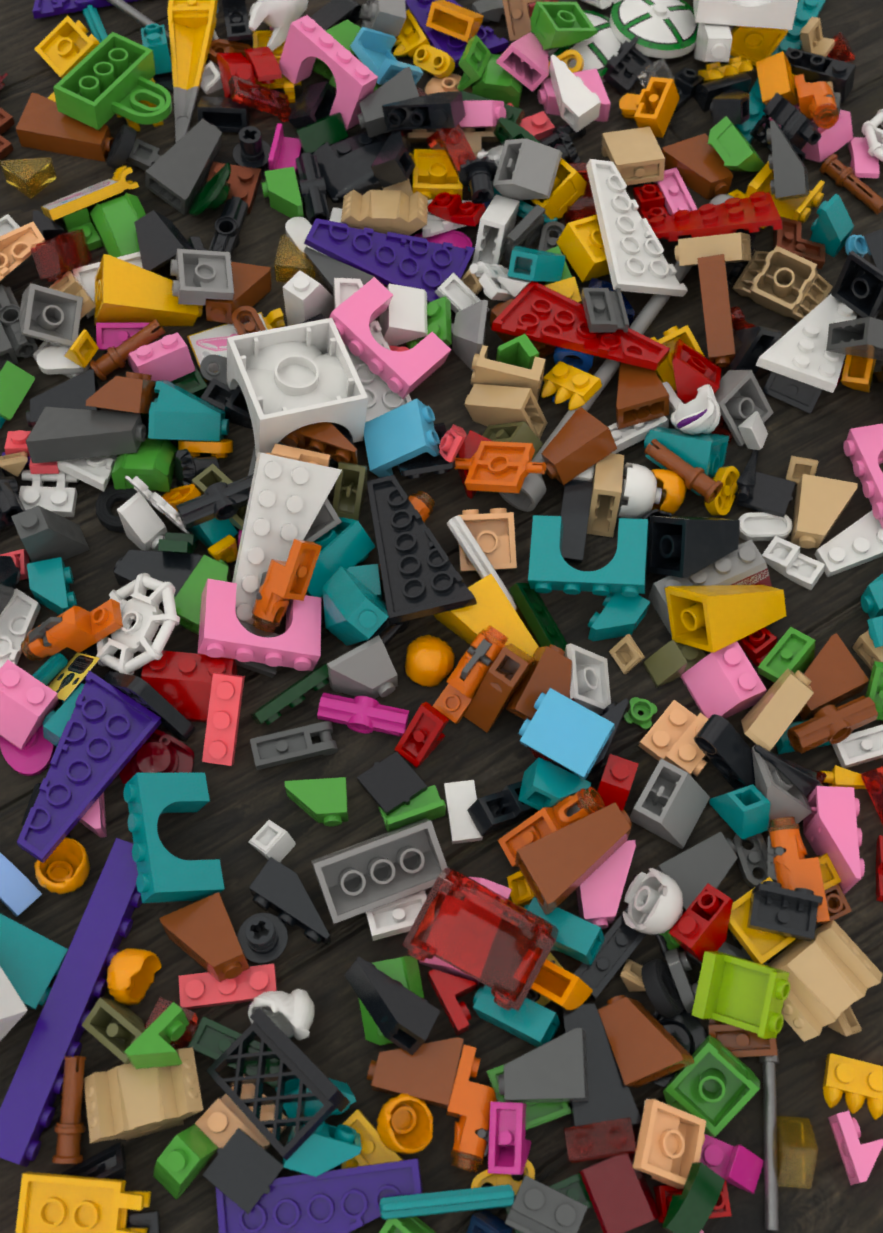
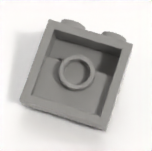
M177 249L176 259H171L170 273L171 276H176V280L172 281V296L178 297V304L205 306L206 299L233 300L234 287L230 252Z

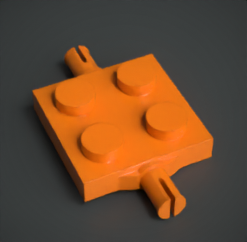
M481 441L477 452L470 459L456 457L454 460L456 464L455 469L469 470L465 480L467 490L520 493L526 476L529 473L545 474L546 463L531 462L535 453L533 443Z

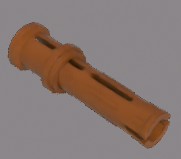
M832 154L826 159L820 168L822 174L826 173L835 181L837 187L844 186L857 199L875 212L876 215L883 211V198L857 178L852 167H846L841 163L836 154Z
M155 318L150 324L118 347H109L106 354L95 361L91 360L89 364L94 369L96 375L102 381H105L107 379L106 376L119 367H125L128 353L137 350L141 346L150 344L165 334L166 331L162 326L152 332L160 326L159 321Z
M657 439L651 441L653 445L648 444L645 454L651 456L668 470L679 475L685 481L684 484L687 489H693L704 497L706 503L712 502L717 497L723 487L721 481L716 482L706 475L702 467L694 468L658 442Z
M64 1056L60 1122H57L54 1128V1132L57 1133L56 1155L52 1156L53 1163L75 1164L83 1162L80 1148L81 1134L85 1132L84 1122H81L86 1056Z

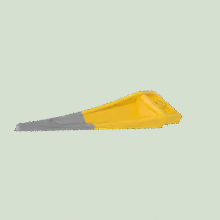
M169 0L167 13L172 62L176 143L189 130L217 22L218 0Z

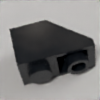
M730 88L713 98L710 105L713 124L719 123L726 116L733 124L741 125L749 120L750 94Z

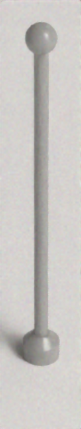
M721 194L714 197L709 204H722L727 199L734 197L728 194ZM677 261L674 267L677 271L675 276L679 283L682 282L692 266H679V261ZM653 294L629 328L643 335L671 296ZM606 359L594 375L600 378L602 387L581 406L584 410L588 411L619 369L620 362ZM577 409L568 410L531 462H545L541 453ZM529 473L524 479L520 493H499L513 507L529 512L534 510L546 493V486L542 474Z

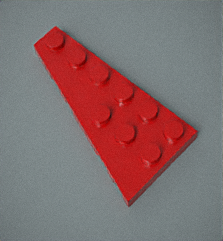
M762 191L755 192L747 198H730L722 204H705L697 210H680L672 216H656L648 221L657 238L668 239L669 242L678 241L682 235H691L692 238L736 233L737 229L749 230V233L759 232L762 226L773 225V230L783 229L782 219L770 192L765 193Z
M531 281L492 322L491 328L493 331L517 337L526 334L529 340L654 371L667 358L670 350L669 347L628 328L627 333H623V330L616 329V332H589L582 304L536 281Z

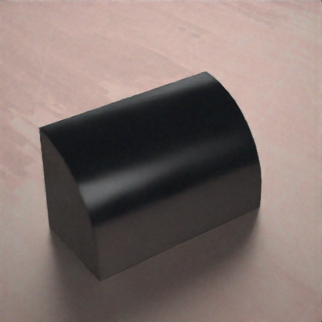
M741 72L736 75L699 84L696 86L693 96L703 112L710 111L713 98L730 88L748 93L752 78L746 72Z
M324 81L305 87L288 118V121L295 128L300 129L329 116L336 97V92L330 83Z
M201 97L197 106L198 122L204 119L208 123L215 125L221 132H240L241 129L249 126L250 99Z

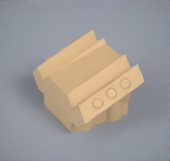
M353 189L344 196L341 223L357 229H364L366 227L374 229V232L384 234L393 232L410 236L427 225L428 198L419 191L411 196L400 190H369L361 195Z
M777 245L771 252L756 251L733 286V289L741 296L750 297L757 304L784 317H792L797 322L801 321L826 299L833 288L832 285L818 274L817 264Z
M834 920L819 926L815 930L814 940L811 942L797 939L766 965L790 972L788 978L790 992L787 999L783 1002L781 1014L804 1042L819 1036L824 1026L836 1022L843 1011L854 1002L865 997L868 988L881 983L883 976L881 971Z
M193 1047L176 1050L182 1061L181 1065L136 1069L130 1062L129 1064L119 1065L108 1071L92 1073L85 1077L84 1089L90 1143L113 1139H125L128 1141L183 1125L184 1119L203 1111Z

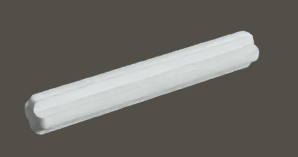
M457 515L447 522V526L481 579L492 574L516 611L518 608L513 597L461 516Z

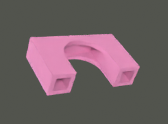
M306 15L290 24L279 62L280 70L295 85L310 77L316 58L322 60L332 71L337 88L336 97L329 116L340 112L347 131L359 124L357 114L361 113L359 103L373 93L378 76Z
M373 277L335 308L329 318H333L343 343L348 346L351 353L358 356L368 365L372 373L385 381L391 391L404 399L444 364L451 349L433 332L407 351H392L377 343L370 332L369 324L387 310L393 294Z
M882 423L851 428L843 447L845 455L849 456L853 464L855 476L859 477L862 483L863 494L872 505L873 515L875 519L879 520L883 529V472L879 467V464L883 463Z
M207 579L201 595L198 639L199 654H205L213 658L237 659L240 662L264 663L271 667H290L298 671L314 670L321 656L320 597L305 595L304 601L290 599L286 610L285 633L271 638L260 637L246 630L236 616L237 583Z

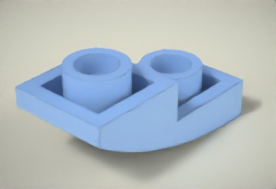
M0 853V900L17 917L40 897L42 893Z

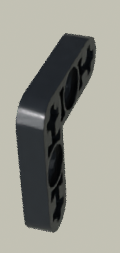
M108 671L102 678L161 717V724L178 739L187 742L196 728L179 711L140 677Z

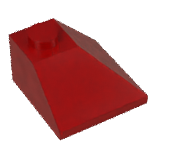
M679 339L676 342L672 360L678 398H680L683 404L692 401L698 394L697 389L705 384H710L715 394L720 387L722 369Z

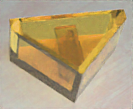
M51 157L3 160L0 163L6 181L30 199L56 179V172Z
M286 234L282 235L274 263L276 281L288 282L299 270L315 280L314 266Z
M777 1116L778 1186L808 1189L812 1187L818 1146L809 1118Z

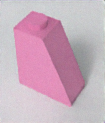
M531 32L514 41L496 60L498 65L532 92L549 75L548 50H543V46Z
M597 68L574 72L573 74L580 77L584 85L591 92L596 93L601 101L599 117L594 121L607 122L611 103ZM547 77L541 83V89L537 91L538 101L540 105L543 104L546 114L560 116L551 78Z
M463 101L466 116L455 128L449 129L496 127L499 118H506L504 101Z
M635 840L626 841L576 888L580 918L601 927V929L608 928V924H612L617 914L635 851Z

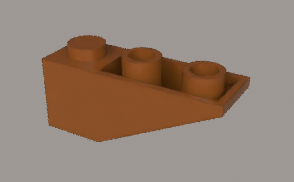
M320 422L303 426L289 433L281 440V442L290 447H299L309 451L329 454L330 458L338 463L341 461L358 464L357 448L331 422Z
M512 643L504 646L484 677L464 717L488 733L536 660Z

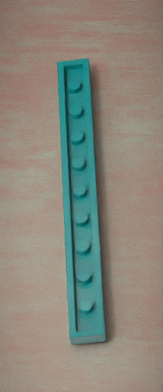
M799 0L792 30H788V33L772 55L782 51L785 54L789 47L801 50V29L808 23L811 17L818 18L827 0ZM758 78L749 93V120L741 125L734 124L750 144L754 137L749 133L763 115L766 116V113L763 112L766 105L762 102Z

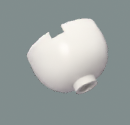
M627 462L623 469V475L626 476V479H623L622 494L617 517L638 519L649 513L654 504L660 503L662 488L657 487V479L647 467Z
M649 868V873H639L630 884L624 902L629 904L628 913L623 911V918L626 925L632 929L652 935L665 933L680 919L683 914V894L674 879L654 868Z

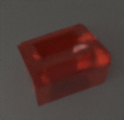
M840 31L832 38L835 40V46L829 52V57L844 62L855 60L848 40Z

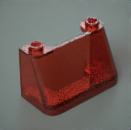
M445 868L436 879L402 946L408 949L409 955L420 961H425L426 958L432 959L436 956L491 987V993L495 997L494 1002L500 1007L507 1010L513 1008L519 1011L556 941L559 930L547 920L462 873Z

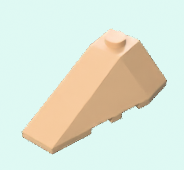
M34 222L0 236V281L46 242Z

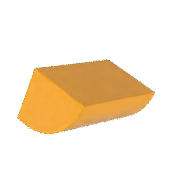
M437 0L431 4L426 26L468 43L469 39L477 34L484 16L446 0Z
M782 51L756 62L762 102L767 106L776 92H778L793 105L798 104L791 65L784 52Z
M846 355L841 383L855 390L869 392L876 359Z
M528 950L512 977L567 1010H574L581 1006L593 991L576 975L531 950Z

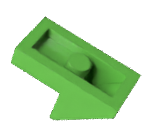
M86 207L60 218L79 255L102 247L101 239L91 222Z
M173 1002L124 1051L136 1069L182 1064L177 1051L169 1044L172 1041L178 1040L189 1025L184 1011Z

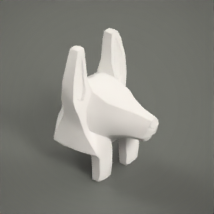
M258 0L252 4L249 12V29L255 31L262 22L274 28L267 44L270 50L273 51L284 43L290 24L300 18L305 12L308 0Z

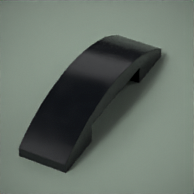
M222 0L228 42L252 39L245 0Z

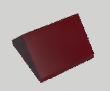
M634 1150L625 1151L579 1171L603 1233H624L660 1217L643 1172L633 1169Z

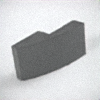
M478 0L472 3L473 11L484 16L483 22H499L501 14L505 16L502 0Z

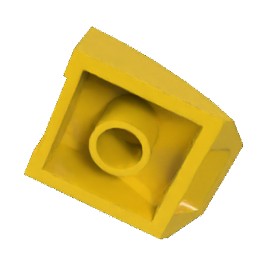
M561 158L550 198L531 199V201L535 205L538 204L544 208V214L551 220L555 217L557 219L563 218V214L580 196L584 195L586 181L571 165Z

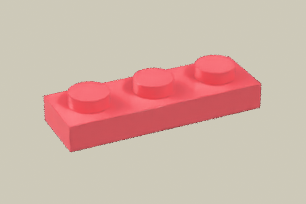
M213 673L202 762L227 766L234 764L245 676Z
M274 963L250 966L249 969L243 971L238 977L225 979L221 982L209 972L178 976L180 1008L182 1010L250 1002L264 992L277 991Z

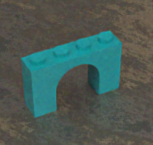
M533 515L528 574L530 589H535L538 593H551L552 590H563L564 593L571 595L580 594L581 591L592 592L598 596L609 595V592L621 593V595L626 597H636L639 594H645L648 519L619 518L618 543L615 556L605 567L586 572L571 567L562 557V516Z
M136 773L125 784L123 795L129 808L128 829L132 832L133 836L132 858L137 864L138 876L136 886L138 892L141 893L142 903L201 900L217 892H222L225 888L220 859L183 860L177 858L163 846L157 831L160 814L198 812L210 801L205 773Z
M533 897L530 905L527 904L522 909L519 917L520 923L515 932L512 931L507 936L504 944L505 950L500 959H496L492 963L489 970L490 977L485 986H481L477 990L473 1000V1008L477 1015L485 1021L536 1047H540L553 1039L561 1022L555 1012L519 993L517 981L512 978L528 950L534 953L544 950L559 951L591 966L605 937L601 927L558 907L545 915L537 899Z

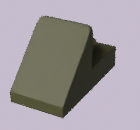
M671 640L646 659L643 665L658 688L681 677L683 673L705 658L706 655L702 649L681 643L676 644L674 640Z

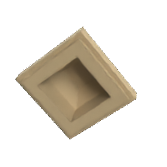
M470 269L460 279L476 296L483 289L479 282L480 277L472 274Z
M25 451L0 456V467L17 477L28 462V455Z
M791 456L785 479L798 484L802 474L815 476L819 461Z
M627 634L609 651L623 674H627L645 658L630 634Z
M627 959L620 976L629 992L646 991L641 976L643 966L631 959Z
M851 1006L841 1013L836 1022L828 1026L846 1037L862 1031Z

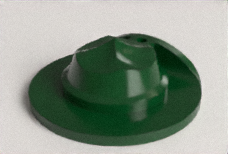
M229 162L197 192L189 209V213L192 216L199 215L206 208L216 210L220 205L226 203L230 189L227 183L231 174Z

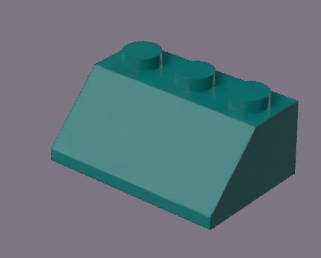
M339 517L342 521L340 524L314 541V543L321 545L322 548L306 595L322 599L323 585L341 565L347 570L349 567L363 562L368 558L369 552L376 547L358 520Z

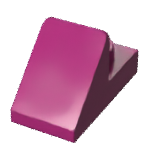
M490 1102L488 1173L523 1175L531 1147V1141L525 1139V1103Z
M705 1134L700 1162L725 1179L727 1183L754 1194L764 1160L742 1145L732 1146Z

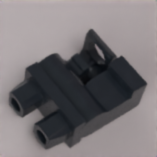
M776 92L763 110L764 113L782 126L781 130L801 161L805 159L806 155L801 151L805 144L808 142L814 145L822 137L817 130L819 127L778 92ZM763 115L749 134L762 144L767 145L766 147L772 151V144H768L766 134L767 129L770 128V120ZM766 123L764 130L757 134L759 126Z

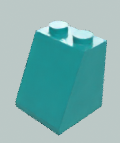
M0 914V966L24 1005L30 1009H36L38 1004L42 1006L46 1002L52 989L48 985L54 974L58 975L68 949Z

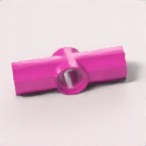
M323 693L319 702L317 718L347 725L348 728L359 733L369 734L377 731L402 737L407 729L409 710L381 705L377 700L367 696H356L352 699Z

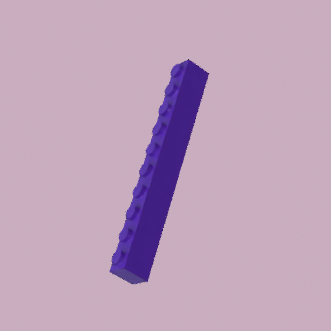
M116 838L1 1105L0 1158L28 1167L29 1162H33L40 1151L41 1141H39L43 1128H47L54 1117L55 1108L53 1104L57 1095L62 1094L64 1056H79L82 1048L80 1039L84 1030H86L81 1025L95 1006L97 998L103 997L108 985L106 981L107 969L112 957L120 952L118 948L122 938H126L131 931L133 925L131 916L135 907L139 908L142 904L141 893L138 892L136 886L138 871L137 864L132 858L133 843Z

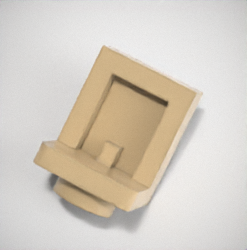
M811 17L808 23L801 29L800 40L802 41L803 51L826 57L835 46L834 39L823 38L820 18Z

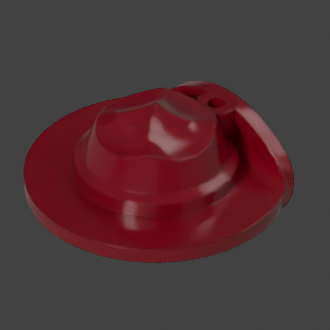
M156 729L121 770L119 776L125 786L136 773H192L194 752L178 739Z

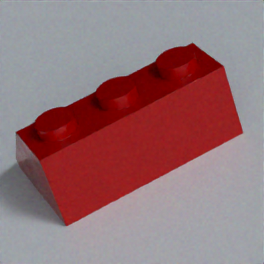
M162 651L163 656L160 660L155 659L143 666L141 679L151 685L188 721L206 723L213 673L218 672L237 675L238 673L235 659L225 657L213 658L205 654Z

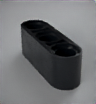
M331 0L310 18L325 31L345 20L356 24L360 19L362 5L354 0Z
M716 714L711 715L694 737L695 743L735 790L752 784L755 786L752 749L725 718Z

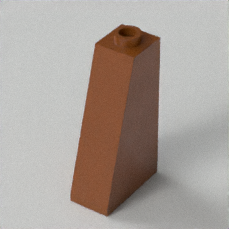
M31 93L16 127L22 147L106 162L114 140L107 125L104 124L99 130L59 112L56 102L37 93Z
M724 254L697 258L708 357L711 362L722 368L729 366L734 359L735 346Z
M616 803L610 804L517 850L515 862L545 915L558 907L628 840L632 826L631 820L624 810L620 811Z

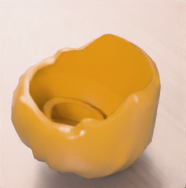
M652 469L651 471L657 479V487L662 488L660 503L654 504L652 510L658 509L670 512L673 515L684 501L687 490L684 484L685 481L675 472L668 469Z
M431 635L418 637L407 647L405 661L407 676L419 685L427 687L437 686L453 670L455 662L453 649L446 641H442L439 637Z
M64 838L44 863L37 860L34 865L38 884L48 889L51 893L57 894L74 892L84 884L90 872V863L85 848L72 838Z
M127 948L115 954L107 969L106 981L110 995L123 1005L139 1004L144 999L150 985L154 983V974L162 968L159 957L151 951Z
M401 1093L383 1104L377 1118V1132L386 1148L400 1154H413L424 1150L433 1138V1116L426 1102L409 1094Z

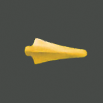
M837 765L834 766L832 771L820 770L818 775V781L829 783L830 787L883 789V780L853 772Z

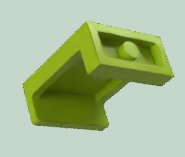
M705 951L691 1015L701 1019H714L756 1033L762 1039L776 1038L784 1022L781 1012L783 1002L787 999L790 992V982L788 981L790 972L719 951Z

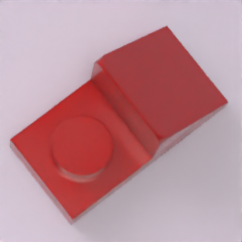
M428 702L421 704L394 750L416 768L419 767L444 739L445 735L442 731L449 719Z
M435 969L429 971L428 980L456 1035L458 1036L468 1031V1020L472 1019L464 1001L458 1003L457 999L476 990L477 983Z

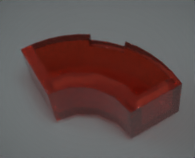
M83 229L59 234L49 240L32 244L30 248L40 280L47 278L48 282L63 278L62 273L86 266L92 260Z

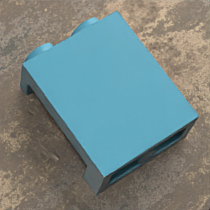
M362 27L350 47L360 61L378 76L377 84H385L404 68L410 67L416 85L422 77L423 71L418 66L399 62L391 53V49L397 41L395 36Z
M415 399L365 423L364 440L369 469L379 478L393 475L392 467L420 454L428 452L433 457L439 455L438 444L440 440L433 424L435 415L429 406Z
M550 688L547 694L542 692L534 705V709L537 711L532 720L527 718L518 733L522 736L520 742L586 780L615 729V724Z

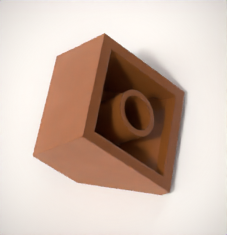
M126 372V377L115 376L86 400V406L149 414L151 402H154V399L158 398L159 393L154 391L156 381L151 380L152 375Z

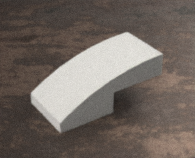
M777 536L773 538L762 554L769 566L791 581L809 590L813 589L825 571L824 563L801 554L800 546Z

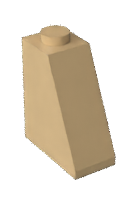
M745 233L678 239V245L675 246V259L679 261V266H697V258L724 254L725 263L751 261L750 235Z
M474 384L465 400L464 405L472 420L485 426L525 421L540 439L547 425L544 414L531 388Z
M610 453L594 466L587 534L613 537L622 494L624 455Z
M802 474L796 487L791 543L806 549H818L857 490L858 483Z
M788 668L741 720L744 734L757 745L770 751L814 692L811 686H809L812 681L801 671L797 670L794 673Z

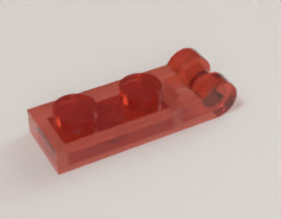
M232 75L228 85L233 101L276 115L280 121L288 122L292 111L288 107L290 103L286 94Z

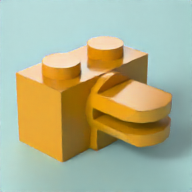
M651 77L646 89H642L640 95L625 94L619 101L623 117L635 119L638 128L650 127L655 137L663 138L680 99L674 79Z

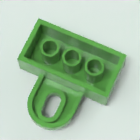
M114 32L110 33L53 87L59 112L97 130L115 113L139 124L161 122L170 115L172 100L166 88L150 81L156 74L153 50ZM146 100L157 105V107H148L139 103V101Z

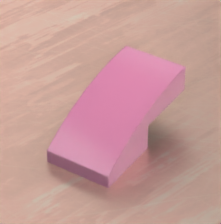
M853 137L848 142V149L852 157L850 167L853 168L854 175L857 178H879V159L869 155V146L866 138Z

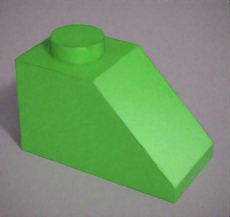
M294 167L264 171L266 182H261L264 198L269 197L270 207L290 218H304L303 205Z
M346 777L285 781L287 797L317 823H324L325 826H339L342 822L348 821Z
M194 1124L177 1134L156 1160L153 1176L177 1200L217 1151L218 1147Z

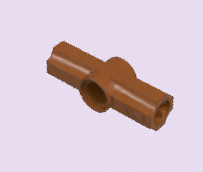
M861 696L839 707L830 704L821 708L812 719L788 729L787 736L792 748L802 754L828 741L831 744L842 742L853 730L877 720L878 712L873 700L865 696Z

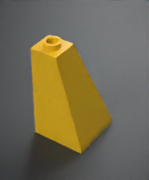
M103 254L95 276L94 303L96 307H94V326H96V323H151L155 318L159 321L160 326H193L197 317L202 315L203 305L178 304V297L172 296L173 280L111 255Z
M492 574L468 587L476 599V605L433 614L439 622L470 645L480 632L491 640V644L495 643L503 648L512 643L531 657L534 656L539 647Z
M701 585L668 586L665 588L672 640L712 653L787 616L784 590L770 586Z

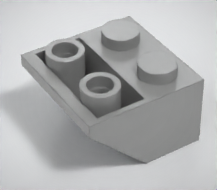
M367 0L366 4H362L360 10V18H363L361 28L366 27L397 37L406 20L405 0Z
M527 138L505 140L493 186L502 196L515 200L550 198L562 152Z
M660 759L629 818L635 824L683 849L710 797L689 773Z

